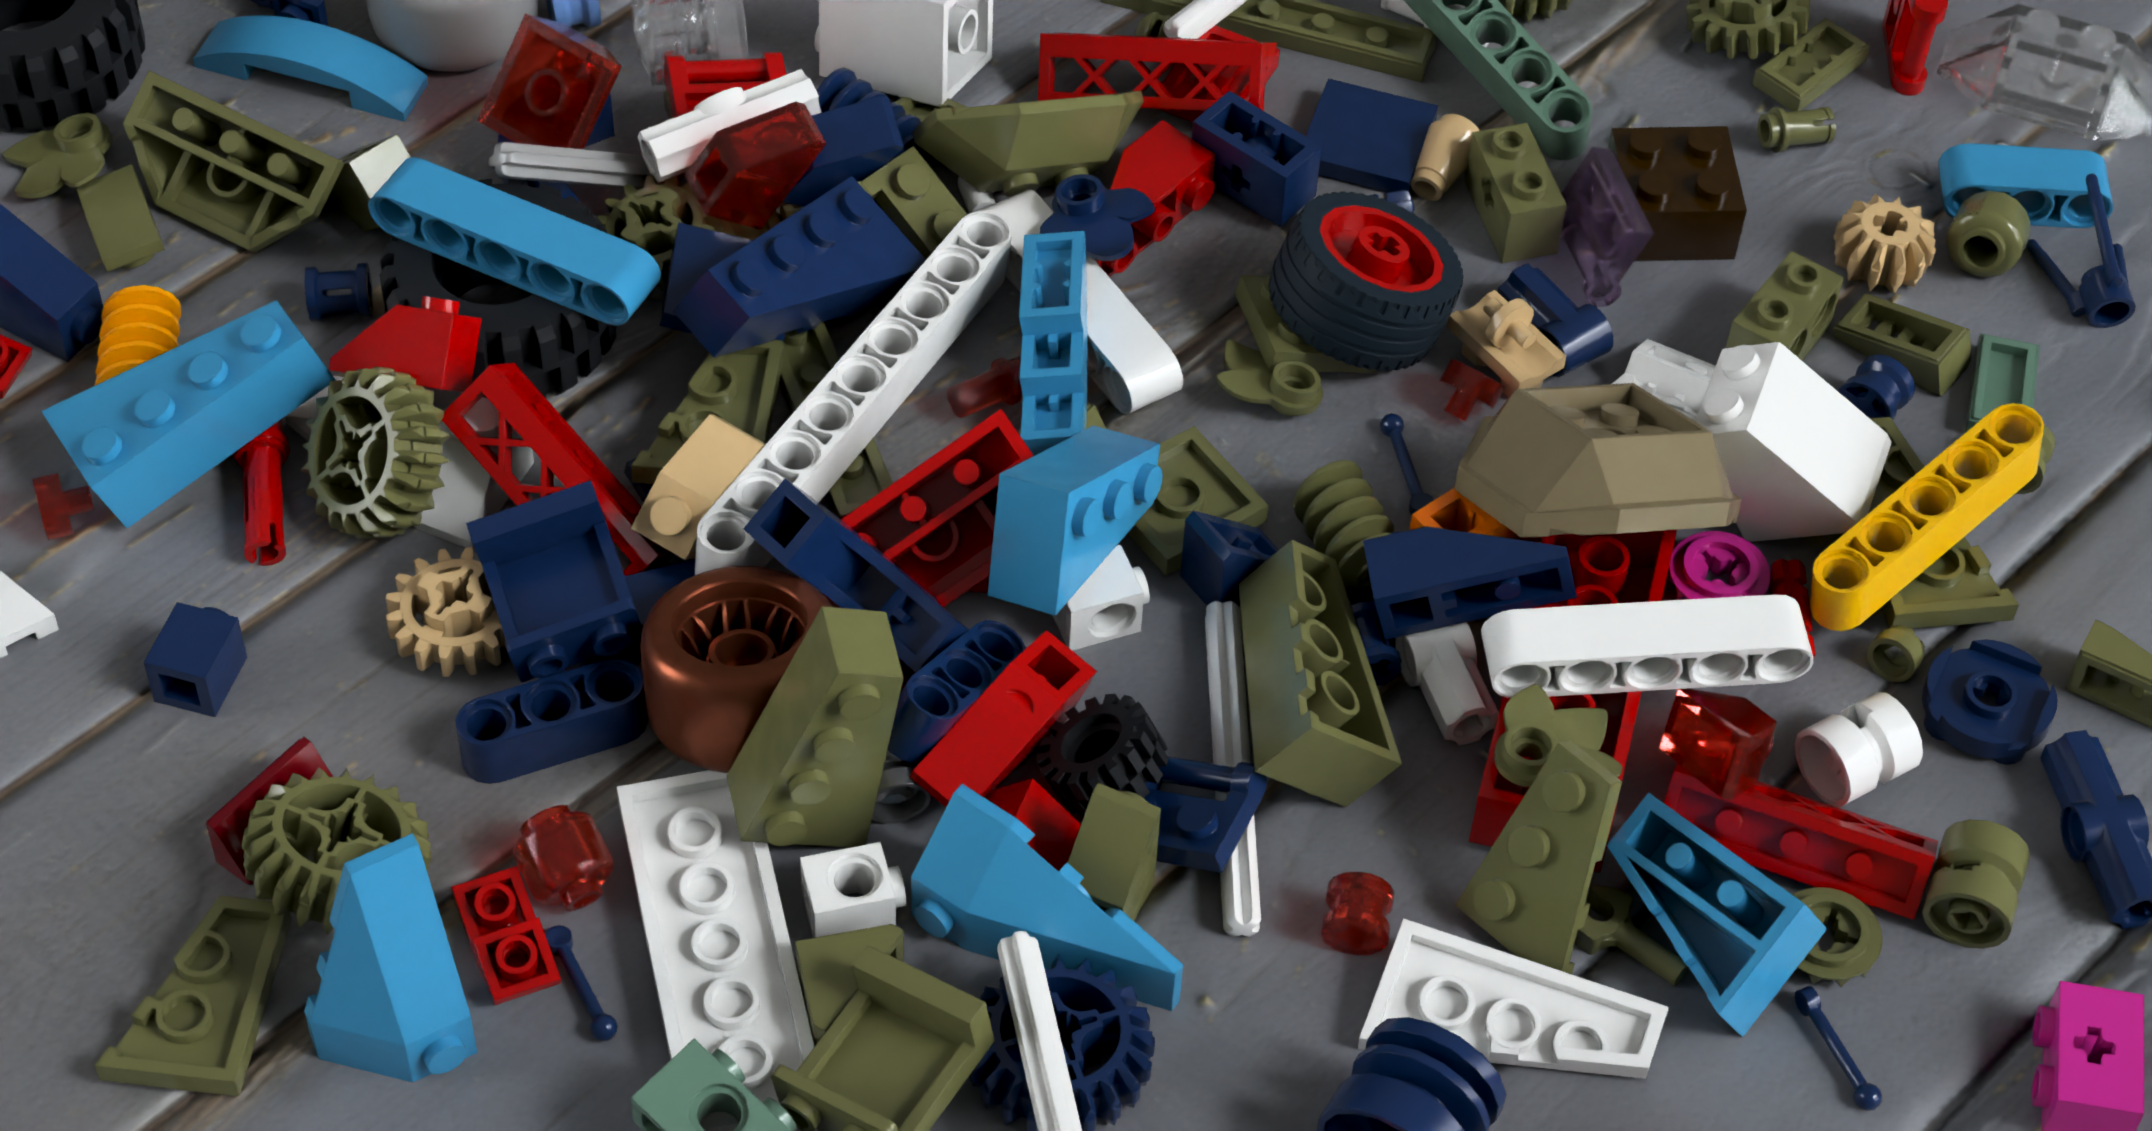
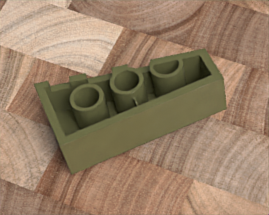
M1291 540L1238 583L1255 772L1303 790L1310 795L1318 796L1347 807L1400 767L1402 762L1336 559Z
M826 606L820 608L727 774L741 841L763 842L776 846L799 844L856 847L867 844L903 682V674L886 612Z

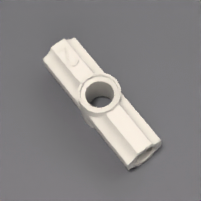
M802 69L743 91L742 87L721 91L701 101L694 107V111L668 119L658 125L650 126L640 131L638 140L642 157L649 172L654 175L658 183L717 160L718 164L738 160L763 147L766 144V140L785 133L799 119L822 113L819 106V96L811 79L804 74Z
M1467 622L1395 638V648L1399 651L1402 660L1401 673L1409 686H1420L1445 740L1456 741L1458 746L1479 741L1486 732L1495 728L1499 712L1477 669L1476 645Z

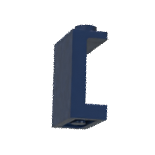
M591 480L466 523L472 544L482 564L502 626L508 655L521 683L534 678L542 679L562 673L568 666L597 656L606 657L625 651L631 644L641 641L643 627Z

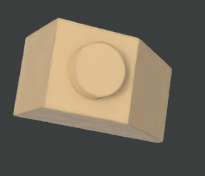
M709 414L659 472L631 529L684 560L695 559L697 526L700 520L766 444L718 416Z

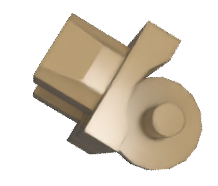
M1496 290L1487 293L1473 307L1464 311H1455L1448 319L1447 328L1463 342L1461 353L1474 365L1491 368L1501 378L1500 390L1508 397L1516 389L1541 388L1544 379L1563 369L1565 365L1566 355L1531 324L1534 309L1523 299L1516 298L1508 302Z

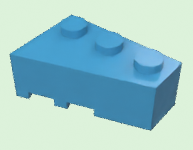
M1093 425L1000 473L987 596L1056 616L1154 503L1160 491L1163 477L1162 470L1158 466L1160 444Z
M1649 792L1607 845L1650 912L1656 917L1674 944L1673 947L1683 962L1690 968L1717 1013L1742 1037L1827 930L1806 904Z

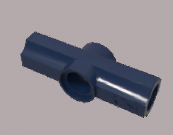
M2087 730L2065 733L2058 740L2045 745L2040 757L2062 808L2060 828L2065 849L2074 862L2086 863L2111 922L2121 924L2123 929L2144 926L2152 920V857L2147 848L2149 826L2144 807L2139 798L2134 794L2123 795L2098 737H2091L2088 735Z

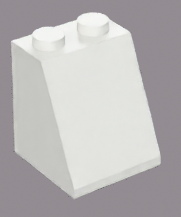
M816 0L819 2V26L816 30L814 45L815 50L819 52V76L827 78L835 70L847 68L855 73L857 80L861 79L869 82L873 90L899 97L912 98V100L939 107V104H943L948 98L951 99L992 59L993 0Z
M1780 342L1739 345L1733 348L1722 349L1695 422L1712 432L1731 492L1742 498L1736 524L1744 539L1749 542L1846 533L1868 514L1892 443L1888 434Z

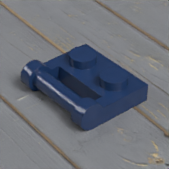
M1168 756L1167 766L1158 767L1163 774L1158 784L1152 782L1145 784L1150 793L1144 799L1148 803L1161 808L1156 861L1222 873L1263 798L1267 785V776L1255 772L1254 763L1240 762L1236 767ZM1162 782L1229 794L1225 801L1158 791Z

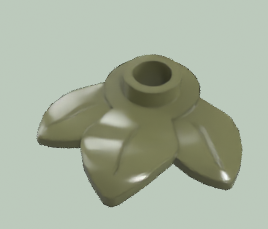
M80 113L65 118L57 124L54 130L40 131L21 140L2 153L4 160L27 168L15 188L16 195L25 199L43 198L55 193L64 184L75 188L86 184L103 168L105 163L103 156L110 148L113 137L108 126L101 123L97 116L90 113Z
M1228 339L1226 341L1223 363L1227 371L1219 373L1215 380L1228 394L1250 403L1269 404L1276 411L1287 416L1307 415L1319 408L1323 397V389L1320 385L1321 378L1318 374L1319 372L1314 368L1299 361H1283L1278 363L1273 371H1269L1260 351L1249 348L1234 340Z
M1537 684L1519 691L1507 702L1503 712L1506 732L1501 735L1496 743L1494 762L1501 775L1510 782L1530 787L1559 742L1570 740L1617 778L1621 775L1623 766L1613 757L1599 751L1604 742L1607 729L1608 714L1605 709L1568 708L1554 710L1550 698ZM1523 756H1526V757L1533 758L1534 760H1528V759H1525V758H1522V757H1523Z

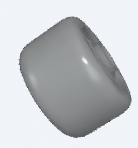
M366 0L369 19L374 33L388 51L414 66L443 72L467 71L481 68L510 55L530 35L539 11V0Z

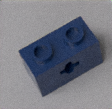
M1228 91L1193 121L1192 139L1215 154L1213 177L1215 187L1269 221L1281 227L1316 196L1322 150L1320 144L1231 91Z

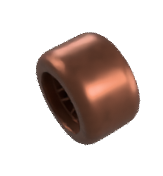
M732 566L706 571L682 581L666 592L650 610L643 625L640 644L646 710L651 727L663 745L677 757L690 764L712 771L728 773L822 606L832 607L826 597L813 585L795 575L759 566Z

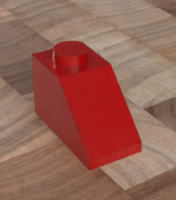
M422 296L421 308L396 304L330 357L328 370L346 373V371H356L364 368L373 369L375 366L392 368L395 372L411 375V377L416 379V385L464 392L472 384L482 318L459 315L460 302L428 296Z

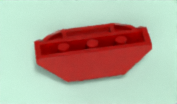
M1000 409L841 520L937 599L940 605L946 607L989 577L999 474L1034 455L1003 410ZM823 594L832 607L841 608L834 601H832L825 594Z

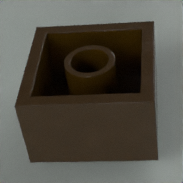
M1728 127L1612 128L1602 180L1619 262L1735 259L1747 209Z

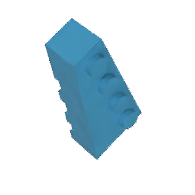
M276 300L41 412L90 488L128 529L329 386L330 381H336V379Z

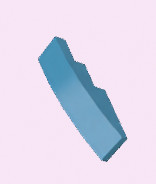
M1084 231L1024 235L1019 321L1022 332L1019 379L1023 395L1020 436L1034 456L1086 429L1088 347L1086 238Z

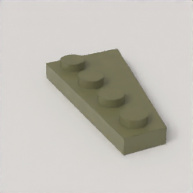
M1891 417L1870 418L1888 434L1892 443L1868 513L1924 468V465ZM1963 537L1882 607L1889 627L1902 625L1915 629L2014 620L2019 604L2008 588L2001 590L1989 573L1992 564L1979 545L1971 547L1966 538Z

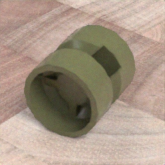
M1969 819L1960 821L1945 830L1934 866L1936 873L1933 874L1922 911L1925 924L1934 934L1950 943L1979 949L1998 946L2008 939L2019 902L2018 894L2022 888L2030 858L2028 845L2017 833L2004 825L1987 820Z

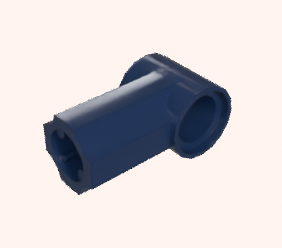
M1529 263L1514 269L1507 280L1498 287L1497 292L1508 302L1516 298L1527 302L1534 309L1531 324L1566 355L1564 368L1552 376H1563L1611 351L1613 347V333L1604 314L1592 304L1577 307L1539 268H1533Z

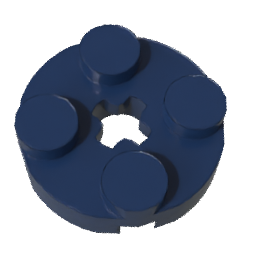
M1974 640L1968 649H1959L1951 653L1952 646L1942 651L1932 662L1922 689V704L1926 713L1924 718L1926 731L1932 737L1946 741L1955 748L1974 756L1993 759L1997 763L2004 765L2015 764L2021 761L2027 751L2037 747L2046 737L2057 710L2058 699L2054 685L2049 690L2046 681L2040 676L2043 667L2027 652L2013 645L1995 640ZM1985 691L1992 692L1998 695L1996 703L1999 706H1988L1980 702L1976 697H1982Z

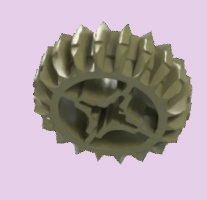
M377 366L373 367V369L364 368L356 371H346L342 380L330 381L328 396L316 398L318 415L314 419L306 420L311 434L309 442L301 445L308 450V462L301 471L311 477L306 495L317 499L316 514L326 517L330 528L339 529L342 533L354 534L356 538L362 539L391 538L394 535H403L408 527L420 526L421 512L434 509L432 492L433 489L445 486L439 477L441 465L450 461L442 455V444L450 435L439 429V424L444 417L445 411L434 407V392L425 389L421 385H416V379L408 373L395 372L392 368Z
M318 767L310 780L299 774L292 773L285 786L271 784L268 793L264 796V800H257L255 808L250 812L248 827L244 830L242 849L244 850L243 866L246 870L245 878L254 881L257 899H272L275 916L293 912L296 914L299 928L309 921L323 923L328 935L333 929L329 918L344 863L413 833L420 846L428 872L432 852L430 851L431 843L428 841V822L418 819L416 803L400 802L398 786L383 790L378 788L375 783L374 774L364 781H360L350 777L347 767L339 777H329L320 767Z

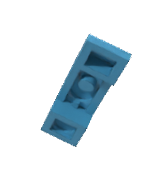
M241 16L219 21L193 58L196 68L246 81L257 67L349 91L352 108L403 122L406 121L428 85L426 74L399 56L372 42L326 25L281 16Z

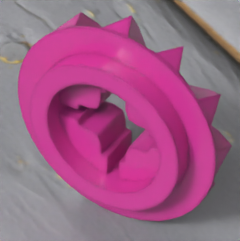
M1704 531L1688 536L1675 547L1671 555L1667 580L1675 584L1677 600L1766 595L1771 573L1765 556L1748 540L1728 532ZM1708 570H1711L1716 575L1731 574L1728 584L1726 585L1720 579L1706 580Z

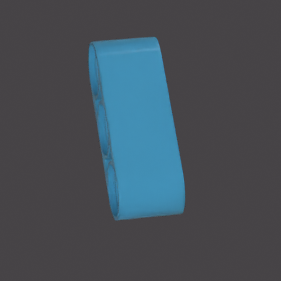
M1967 143L1950 147L1942 153L1938 160L1943 207L1947 215L1954 218L1965 200L1976 193L1990 190L2004 192L2017 199L2027 210L2030 223L2033 226L2091 228L2095 225L2086 185V176L2091 173L2095 174L2098 178L2107 219L2113 212V201L2106 162L2096 152Z

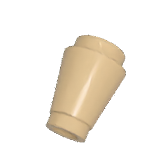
M1445 114L1440 120L1430 124L1414 176L1411 179V187L1420 197L1431 201L1441 199L1444 192L1466 170L1472 132L1480 131L1472 121L1461 115Z

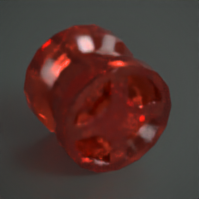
M1345 872L1334 876L1327 886L1326 903L1331 910L1323 917L1321 936L1324 942L1337 951L1351 955H1371L1382 951L1389 941L1390 924L1385 917L1392 911L1394 890L1392 886L1383 878L1371 873Z

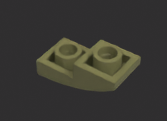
M132 164L92 179L86 184L77 187L87 222L107 272L119 267L123 269L139 267L150 261L155 253L165 250L158 227L148 207L142 185Z

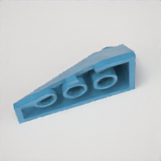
M961 784L953 793L911 876V915L915 917L918 924L934 937H946L964 950L998 960L997 946L1002 938L1012 936L1014 932L1026 931L1030 937H1035L1038 940L1044 969H1051V964L1058 954L1063 960L1066 969L1077 970V967L1087 958L1092 966L1091 975L1098 977L1113 969L1114 975L1117 978L1116 989L1133 986L1134 993L1137 995V1001L1172 1011L1180 1002L1183 964L1121 909L1109 908L1104 912L1092 901L1088 892L1080 884L1084 877L1068 863L1059 871L1056 870L1027 844L1035 835L1016 817Z
M412 833L344 863L329 918L335 932L330 950L320 953L316 966L321 977L318 994L308 996L304 1010L315 1053L320 1060L409 1082H415L430 1074H442L453 1070L465 1058L478 1052L470 1011L420 846Z

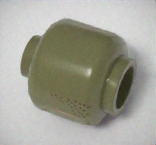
M1989 190L1974 194L1961 204L1948 229L1946 245L1951 259L1960 269L1973 276L1990 278L2006 273L2016 265L2029 240L2031 223L2027 210L2017 199L2004 192Z

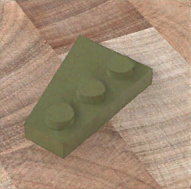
M773 340L715 358L709 353L688 383V394L674 413H667L658 426V437L647 452L641 450L632 463V482L654 484L659 472L709 414L718 416L767 444L784 359L783 340Z
M1571 740L1559 742L1455 906L1515 956L1572 974L1575 963L1570 962L1575 939L1578 930L1583 929L1586 923L1590 904L1585 901L1595 863L1602 861L1622 781Z
M220 895L173 958L175 968L153 997L146 995L131 1015L134 1023L116 1048L109 1046L95 1064L99 1080L240 1096L292 919L291 913L288 912L275 916L272 901Z

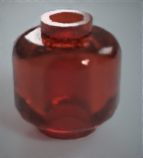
M558 805L535 814L521 825L519 830L522 836L514 846L513 856L534 899L539 904L546 906L563 904L566 911L570 912L594 903L603 895L604 892L601 885L610 877L615 864L593 817L589 813L570 811L568 805Z

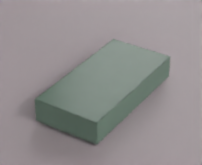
M1980 333L1975 347L1965 433L1992 410L2001 405L2016 403L2033 408L2040 345Z

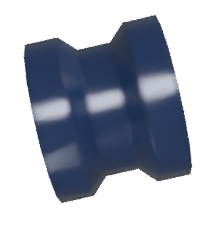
M1876 354L1867 357L1857 368L1855 376L1850 377L1839 388L1838 392L1867 417H1891L1894 420L1897 410L1903 408L1912 399L1915 392V384L1908 369L1899 361L1890 356Z

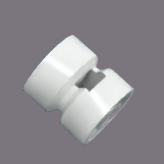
M1875 692L1841 711L1840 715L1833 714L1802 730L1797 734L1794 743L1796 760L1807 784L1821 800L1835 807H1842L1876 788L1878 780L1885 784L1912 770L1920 764L1923 756L1922 740L1911 715L1897 699L1883 692Z

